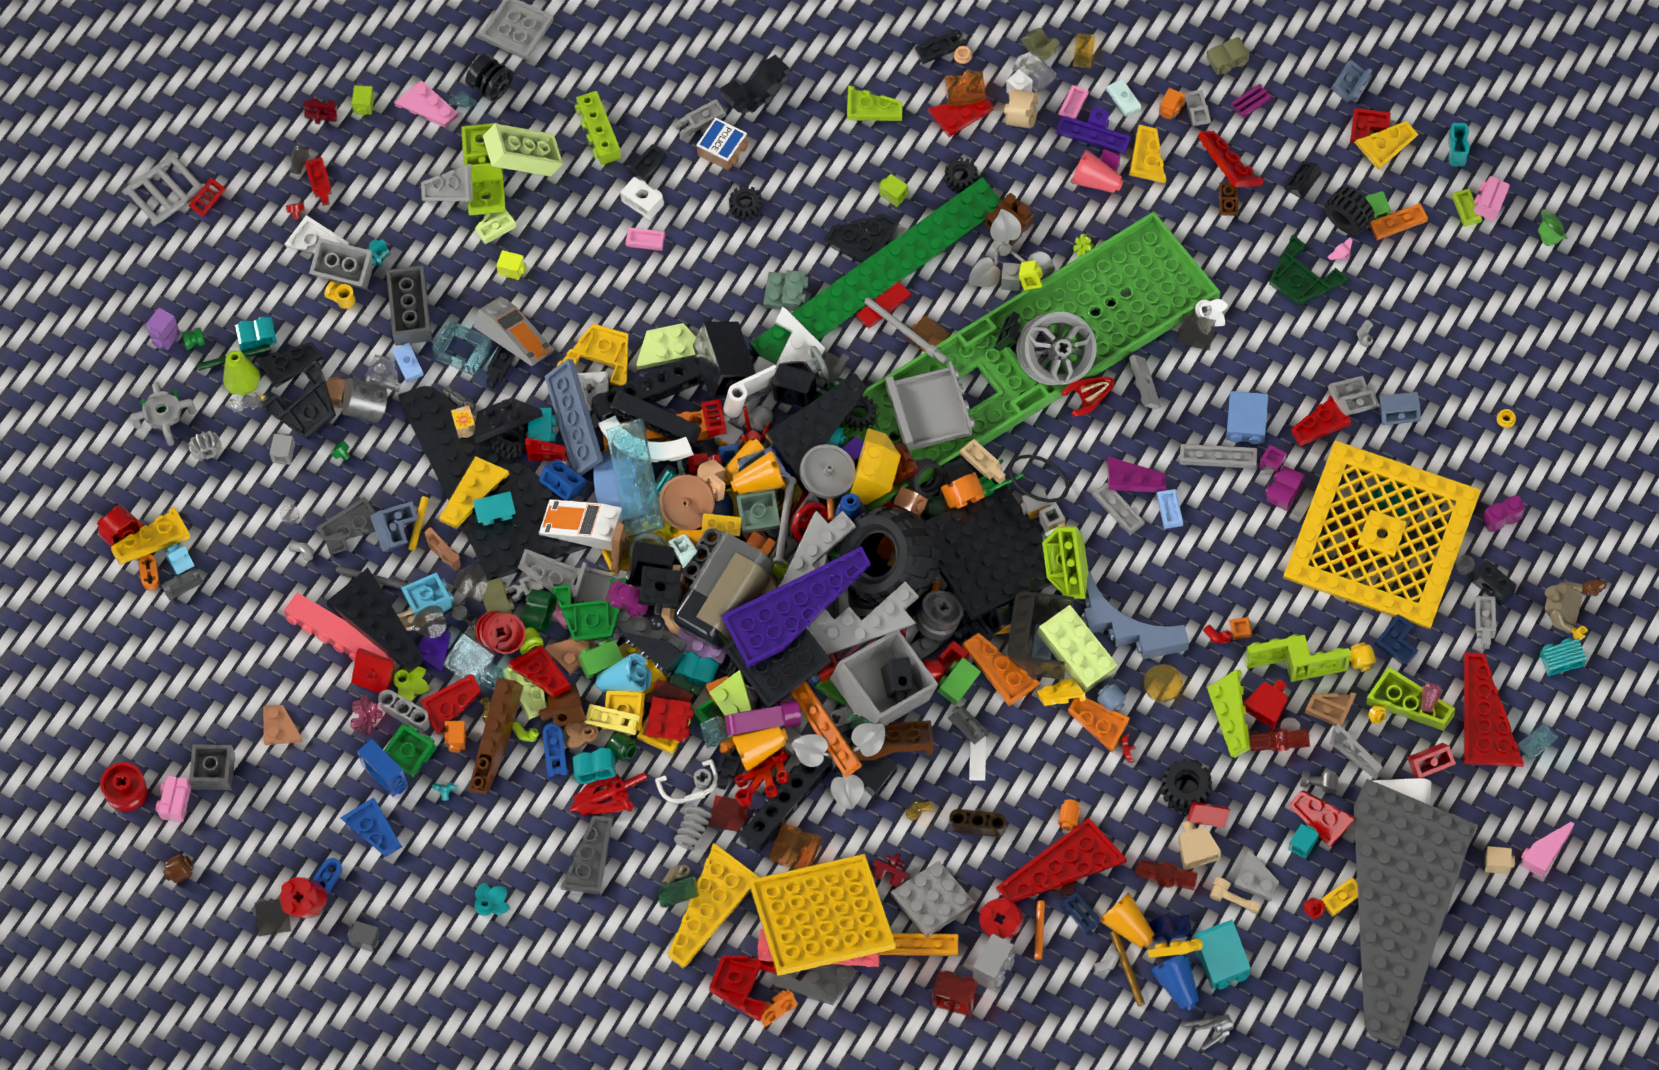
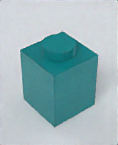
M1301 824L1289 842L1288 850L1306 859L1317 842L1319 833L1313 827Z

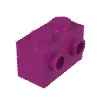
M619 580L611 583L604 599L612 607L623 609L634 617L646 614L649 606L639 604L640 590Z

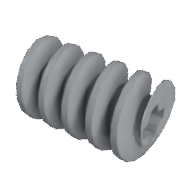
M689 807L687 814L683 817L684 821L680 824L681 828L677 831L678 835L674 837L676 844L693 851L692 845H699L695 838H702L698 831L704 832L706 829L702 824L708 825L709 823L705 817L711 818L712 815L701 807Z

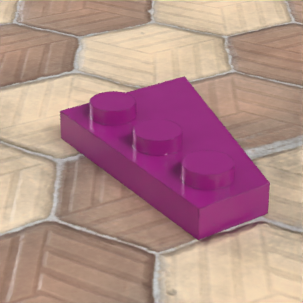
M1108 456V490L1155 493L1166 491L1165 473Z

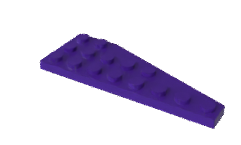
M862 546L721 616L747 668L783 651L871 566Z

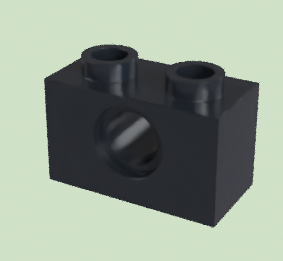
M1488 560L1474 572L1472 583L1486 595L1495 597V602L1499 606H1502L1514 594L1517 585Z

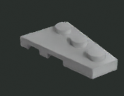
M527 549L524 550L518 566L520 570L553 594L552 586L570 585L572 589L578 568Z
M1338 723L1333 728L1330 744L1377 780L1382 773L1383 767L1381 763L1373 758Z

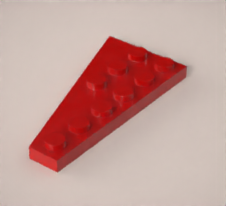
M1088 817L996 887V891L1003 899L1017 902L1126 863L1127 859Z

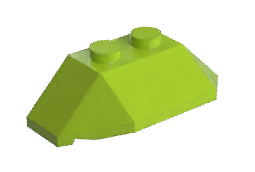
M1057 526L1042 542L1047 578L1063 593L1062 595L1066 599H1085L1088 566L1084 536L1076 526Z

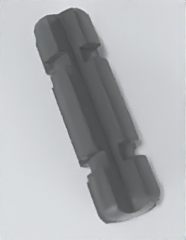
M446 386L443 390V395L451 398V401L458 406L465 407L469 405L471 413L476 408L475 403L471 400L468 401V398L458 391H454V388L451 386Z

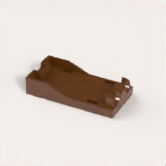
M931 720L889 723L884 726L885 740L878 753L867 757L859 749L855 752V755L859 761L876 760L894 752L926 750V755H931L934 750Z

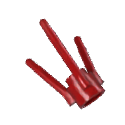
M743 406L747 429L746 437L742 435L744 443L746 444L752 437L760 443H765V434L769 430L770 423H767L761 436L758 432L752 431L747 407Z

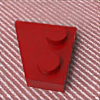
M526 438L525 446L529 461H554L556 459L567 461L565 446Z

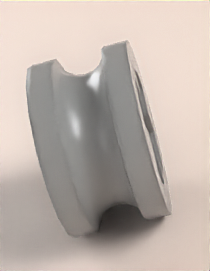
M706 769L697 770L694 774L695 785L701 789L709 787L712 782L710 772ZM701 775H705V782H700Z

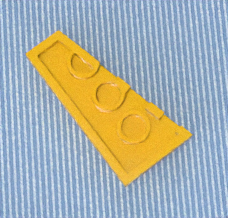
M475 456L440 515V522L457 529L473 513L475 508L473 500L485 498L491 491H494L499 486L498 484L509 476V471Z
M173 507L164 516L160 515L155 518V521L150 525L141 527L140 531L136 534H130L111 546V551L118 564L121 565L190 539V533L176 508Z

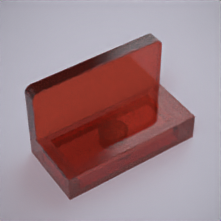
M658 679L652 693L648 694L646 701L652 703L653 697L690 703L693 693Z

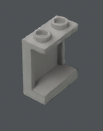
M583 562L582 567L578 568L576 573L577 583L571 589L574 604L581 601L604 600L609 590V580L626 578L628 572L620 570L619 574L612 575L611 572L589 568L587 563Z

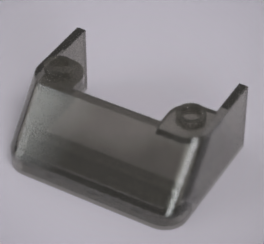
M1027 591L1018 593L1014 601L1007 649L1008 659L1032 676L1065 679V662L1031 656L1034 647L1036 624L1042 625L1052 618L1054 613H1059L1069 605L1074 609V597Z

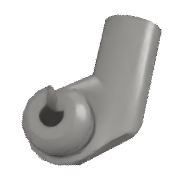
M1114 948L1108 949L1105 960L1094 963L1095 972L1099 973L1114 969L1119 960V952Z

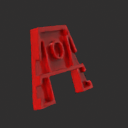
M722 956L710 983L709 992L761 1022L766 1010V1003L748 997L760 970L777 974L773 961L759 960V958H748V956Z

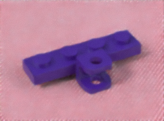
M1094 108L1091 111L1088 123L1061 116L1056 129L1057 135L1122 155H1126L1131 141V136L1107 129L1109 113L1099 108Z

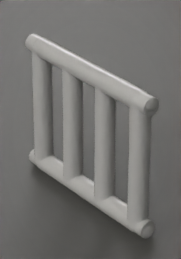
M177 153L168 156L122 190L123 194L129 195L152 220L150 222L154 227L193 200L205 185L204 183L201 184L180 162ZM172 163L195 189L186 194L164 171V168ZM158 174L178 195L180 200L171 205L149 179ZM142 184L166 209L158 216L134 191Z

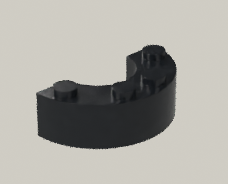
M775 54L761 63L759 70L749 81L739 85L735 80H732L720 88V94L737 112L753 113L761 105L768 104L772 100L773 95L788 80L787 75L790 68Z

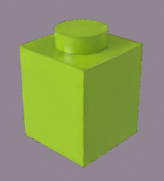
M354 85L352 97L354 114L372 115L375 97L372 86Z
M890 174L879 184L880 196L898 207L908 196V185Z

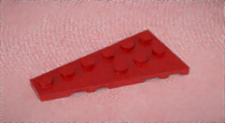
M1465 652L1464 764L1523 767V759L1520 757L1518 745L1511 732L1512 729L1498 696V690L1493 682L1492 673L1485 654Z

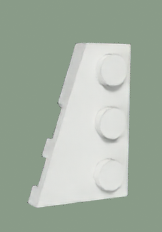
M306 215L286 241L285 246L315 254L319 238L350 245V243Z

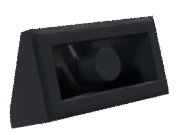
M1302 161L1284 186V189L1303 199L1322 173L1318 164Z

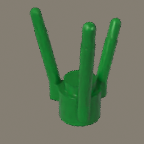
M1019 474L1014 477L1016 480L1022 478L1024 474ZM985 476L979 479L985 497L1003 488L1002 486L1006 487L1005 485L1013 482L1010 478L1001 484L995 485L992 480H986L987 477Z

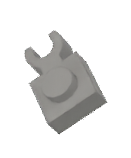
M530 576L520 579L519 586L512 585L508 588L509 593L517 592V594L511 596L513 602L520 600L523 595L527 596L531 589L544 591L543 586Z

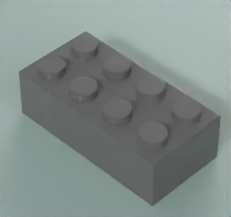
M423 265L386 270L392 334L395 346L432 341L427 283Z

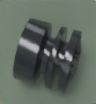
M485 53L472 63L466 74L465 82L466 85L480 92L482 96L491 102H494L506 93L512 83L514 74L511 69L499 63L498 60L488 53Z

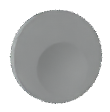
M829 444L818 445L810 449L803 457L799 470L804 487L815 496L823 499H834L844 495L851 488L856 475L855 465L849 454L843 449Z

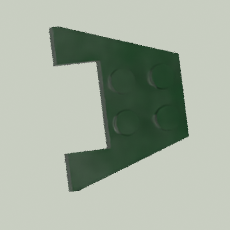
M1292 235L1270 278L1269 285L1293 304L1299 306L1348 281V277L1337 268H1334L1322 280L1296 260L1295 257L1305 249L1306 244L1295 235Z

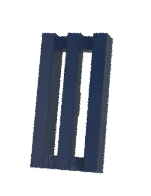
M1077 891L1061 903V906L1086 935L1091 930H1094L1097 925L1102 924L1098 915ZM1075 898L1095 920L1093 923L1074 902ZM1068 903L1071 904V906L1077 911V913H1078V914L1083 918V920L1089 925L1088 927H1087V926L1083 923V921L1077 916V914L1071 909V907L1068 905Z

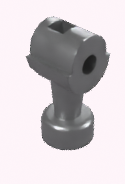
M1303 771L1300 787L1307 788L1310 784L1321 787L1327 794H1333L1337 792L1339 776L1326 772L1322 773L1321 777L1310 776L1309 772Z

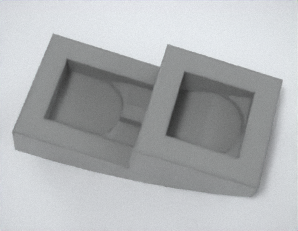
M1203 90L1184 93L1192 126L1210 124L1208 106L1205 103Z

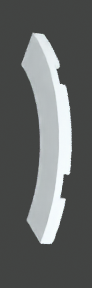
M616 416L598 423L604 436L622 453L635 459L648 462L676 461L694 455L686 437L669 442H650L639 439L627 432L618 422Z

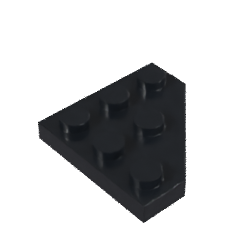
M882 213L873 218H862L841 226L840 224L834 225L823 240V243L862 263L887 245L898 228L899 221Z

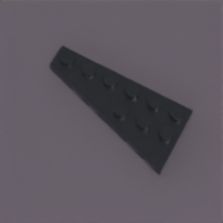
M366 568L327 600L329 608L408 673H411L423 662V656L369 568Z

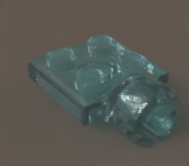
M466 632L462 633L443 663L446 668L461 679L473 674L478 683L480 682L490 689L495 687L497 677L502 678L504 673L493 662L496 654Z

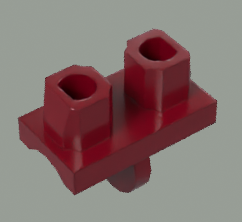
M318 98L304 101V118L315 119V124H320L321 120L337 122L336 101L329 100L327 103H320Z
M896 853L894 857L886 856L885 860L891 862L890 865L877 859L874 860L873 877L883 881L887 871L891 872L893 876L889 884L895 887L902 885L905 879H909L911 874L896 868L897 865L902 868L905 866V862L900 860V853Z

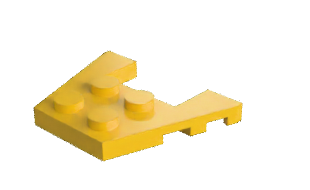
M592 324L578 340L575 347L566 353L567 356L558 362L557 366L567 359H573L576 367L579 359L584 358L614 367L615 369L609 381L610 385H624L627 383L628 334Z

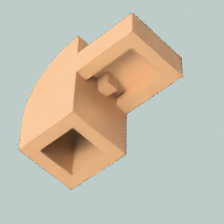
M713 459L699 466L697 476L708 483L714 493L715 500L720 501L724 498L726 486L724 476L726 469Z

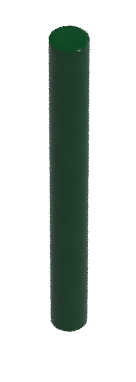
M270 344L242 351V353L248 358L270 352L271 347ZM226 356L198 363V370L201 371L225 364Z

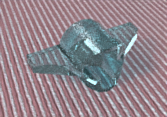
M460 91L456 96L448 100V105H457L459 107L477 106V101L470 97L467 92Z

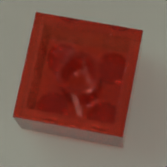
M939 971L932 992V1006L971 1017L978 996V981L969 976H956L951 971Z

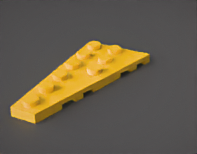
M715 843L711 847L709 857L705 862L702 874L689 901L687 911L682 918V923L668 953V957L683 969L751 891L749 880L760 878Z

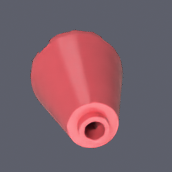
M1085 150L1074 172L1075 174L1070 181L1074 185L1114 193L1116 190L1119 191L1124 182L1121 180L1122 176L1088 150Z

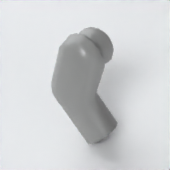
M1368 320L1363 323L1357 332L1360 344L1366 347L1373 342V338H1370L1368 334L1373 324Z
M290 542L289 551L301 552L303 559L306 561L313 559L314 550L307 543Z

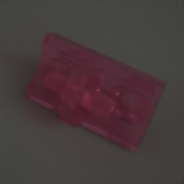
M361 695L360 700L352 702V710L355 714H359V718L352 719L350 727L354 731H362L366 735L372 734L373 724H376L377 719L382 718L383 712L378 710V705L373 700L368 699L367 695Z

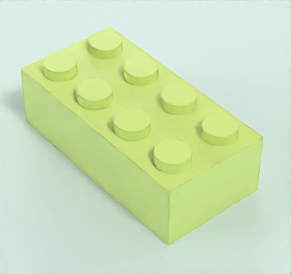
M495 123L483 135L493 167L551 177L563 165L554 134Z
M1071 605L1039 626L1038 636L1084 693L1116 671L1117 663Z

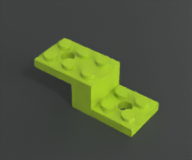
M495 123L461 126L464 165L471 164L473 201H468L469 216L506 212L503 168L493 167L485 142H477L479 139H484L483 135ZM485 195L491 196V197L488 198V199H483V198H482V197L485 196Z
M1296 634L1286 639L1280 640L1275 638L1266 643L1256 642L1247 646L1245 664L1247 669L1285 661L1290 682L1348 671L1351 654L1349 648H1336L1332 652H1317L1311 656L1305 635L1299 636Z

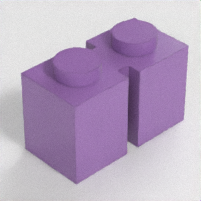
M158 308L146 323L152 344L157 348L162 347L168 350L180 335L175 317L161 308Z

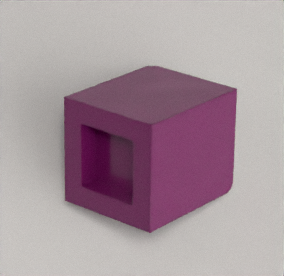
M1269 445L1260 460L1259 469L1263 471L1265 466L1278 471L1279 467L1284 465L1287 453Z

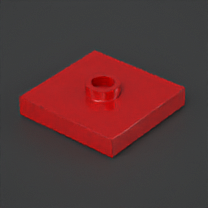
M359 648L356 652L351 683L379 694L384 690H389L395 661Z

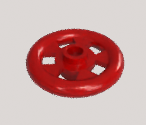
M810 502L802 506L796 513L792 522V534L799 544L804 534L801 535L800 530L803 528L806 532L815 510L820 511L819 514L828 524L831 522V520H828L827 507L824 504ZM805 514H808V516L804 519V522H803V521H802L803 516H804Z

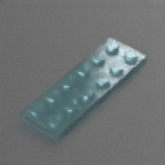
M639 418L606 429L625 530L628 532L627 537L633 538L665 528L644 421Z

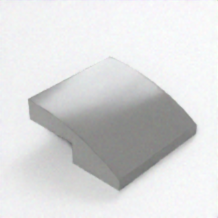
M1363 376L1331 383L1328 386L1334 401L1346 416L1380 407L1373 389H1368Z

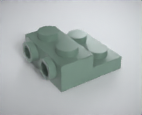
M787 270L786 273L768 272L764 308L781 309L784 307L786 310L795 311L806 302L804 288H808L809 278L805 277V272Z
M775 490L737 495L739 515L742 517V534L780 528Z

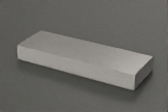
M1108 482L1093 492L1092 496L1129 535L1145 524V521L1115 490H1108Z

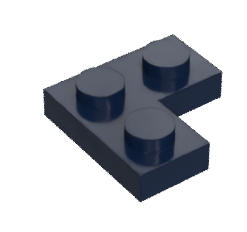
M1399 614L1375 641V645L1405 667L1418 654V649L1404 640L1412 631L1414 625Z

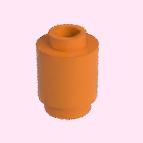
M1065 800L1064 804L1061 805L1058 824L1062 829L1071 831L1078 826L1081 811L1079 802Z

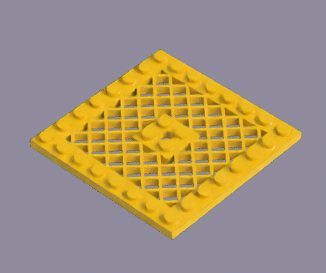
M1334 441L1283 579L1393 617L1399 614L1413 624L1431 629L1481 490ZM1355 471L1358 478L1349 481L1346 474ZM1360 471L1365 472V473H1368V474L1362 476L1361 473H1360ZM1343 476L1346 484L1339 486ZM1373 477L1376 485L1368 488L1365 480ZM1378 477L1383 478V479H1386V480L1383 481V482H1380V480H1379ZM1361 482L1364 490L1356 493L1353 485ZM1391 483L1395 491L1386 494L1383 487ZM1396 483L1404 485V487L1398 488ZM1349 488L1352 495L1343 498L1340 491ZM1379 489L1383 496L1374 499L1371 492ZM1410 489L1413 497L1405 500L1401 493ZM1415 490L1421 491L1423 493L1417 495ZM1337 494L1339 501L1332 503ZM1367 494L1370 501L1361 504L1358 497ZM1398 495L1401 502L1392 505L1389 498ZM1428 496L1431 503L1423 506L1420 499ZM1433 496H1436V497H1439V498H1442V499H1439V500L1435 501V499H1434ZM1355 500L1358 507L1349 510L1346 503ZM1385 500L1388 508L1380 511L1377 503ZM1416 501L1419 509L1411 512L1407 504ZM1446 502L1450 509L1441 512L1438 505ZM1343 505L1346 512L1337 515L1334 508ZM1373 505L1375 511L1370 510L1367 516L1364 509ZM1404 507L1407 514L1398 517L1395 510ZM1434 507L1438 515L1429 518L1426 510ZM1330 510L1333 518L1326 520ZM1361 511L1364 518L1355 522L1352 514ZM1391 512L1392 515H1393V517L1388 516V515H1385V514ZM1422 513L1425 520L1416 523L1413 516ZM1451 514L1450 520L1447 524L1444 517ZM1348 516L1351 524L1343 527L1340 519ZM1409 518L1413 525L1406 528L1407 522L1403 520ZM1440 519L1443 527L1435 530L1432 522ZM1336 522L1339 529L1330 532L1327 525ZM1365 523L1361 533L1358 526ZM1428 524L1431 532L1423 535L1420 527ZM1324 527L1327 534L1320 537V534ZM1354 528L1358 535L1349 539L1345 531ZM1384 530L1388 536L1380 538L1377 536V532ZM1416 530L1419 537L1410 540L1407 533ZM1445 531L1441 541L1438 534ZM1342 533L1345 541L1336 544L1333 537ZM1402 536H1404L1406 543L1399 545ZM1434 536L1437 544L1429 547L1425 539ZM1330 539L1333 546L1324 549L1321 542ZM1359 540L1357 546L1361 548L1355 550L1351 542ZM1422 542L1425 549L1416 552L1413 545ZM1348 544L1351 552L1342 555L1339 548ZM1316 545H1318L1320 552L1313 554ZM1409 547L1412 555L1404 558L1401 550ZM1439 548L1435 558L1431 551ZM1335 550L1339 558L1330 561L1327 553ZM1366 551L1369 559L1361 562L1358 554ZM1371 551L1379 553V555L1373 557ZM1397 552L1400 560L1392 563L1390 558L1394 559ZM1428 553L1431 561L1423 564L1419 556ZM1323 556L1326 563L1317 566L1314 559ZM1354 556L1357 564L1348 567L1345 559ZM1385 558L1388 565L1379 568L1376 561ZM1415 558L1419 566L1410 569L1407 562ZM1341 562L1345 569L1336 573L1333 565ZM1372 563L1375 571L1367 574L1363 566ZM1403 564L1406 572L1398 575L1394 567ZM1433 565L1430 574L1428 575L1425 568ZM1329 567L1331 573L1324 571L1323 569ZM1360 568L1363 576L1354 579L1351 572ZM1390 569L1394 577L1385 580L1382 572ZM1421 570L1425 578L1416 581L1413 573ZM1345 574H1348V576H1349L1350 579H1347V578H1344V577H1341V576H1342V575H1345ZM1378 575L1381 582L1373 585L1369 578ZM1409 575L1412 583L1403 586L1400 579ZM1366 580L1368 586L1359 582ZM1397 581L1400 589L1391 592L1388 584ZM1426 582L1425 588L1422 593L1419 585ZM1384 586L1387 592L1379 590V588ZM1415 587L1418 595L1410 598L1407 590ZM1403 593L1405 598L1396 595Z

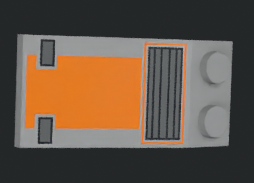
M499 297L479 309L474 328L529 365L533 366L554 353L553 347L520 310L507 299Z

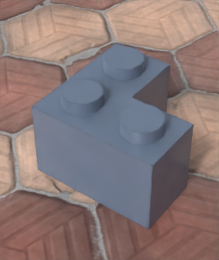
M412 501L378 511L370 516L383 552L408 543L402 526L409 525L418 520Z

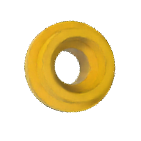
M1504 409L1497 415V423L1501 427L1509 428L1516 422L1515 414L1509 409Z
M1375 705L1371 708L1368 718L1373 724L1377 725L1385 720V707Z

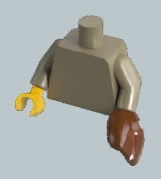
M1589 580L1583 584L1561 582L1558 585L1548 587L1545 591L1547 596L1545 611L1550 617L1553 626L1568 634L1573 633L1575 639L1581 640L1586 636L1583 634L1588 632V629L1585 626L1575 628L1583 595L1597 596L1599 592L1606 588L1607 581Z

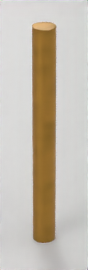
M1112 931L1110 935L1116 950L1119 952V959L1138 1006H1143L1145 1001L1120 936L1115 931Z

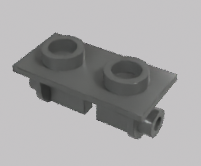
M194 567L161 584V587L170 601L204 582L197 568Z
M958 706L954 707L952 710L953 714L948 717L974 745L989 733L963 706L960 708Z

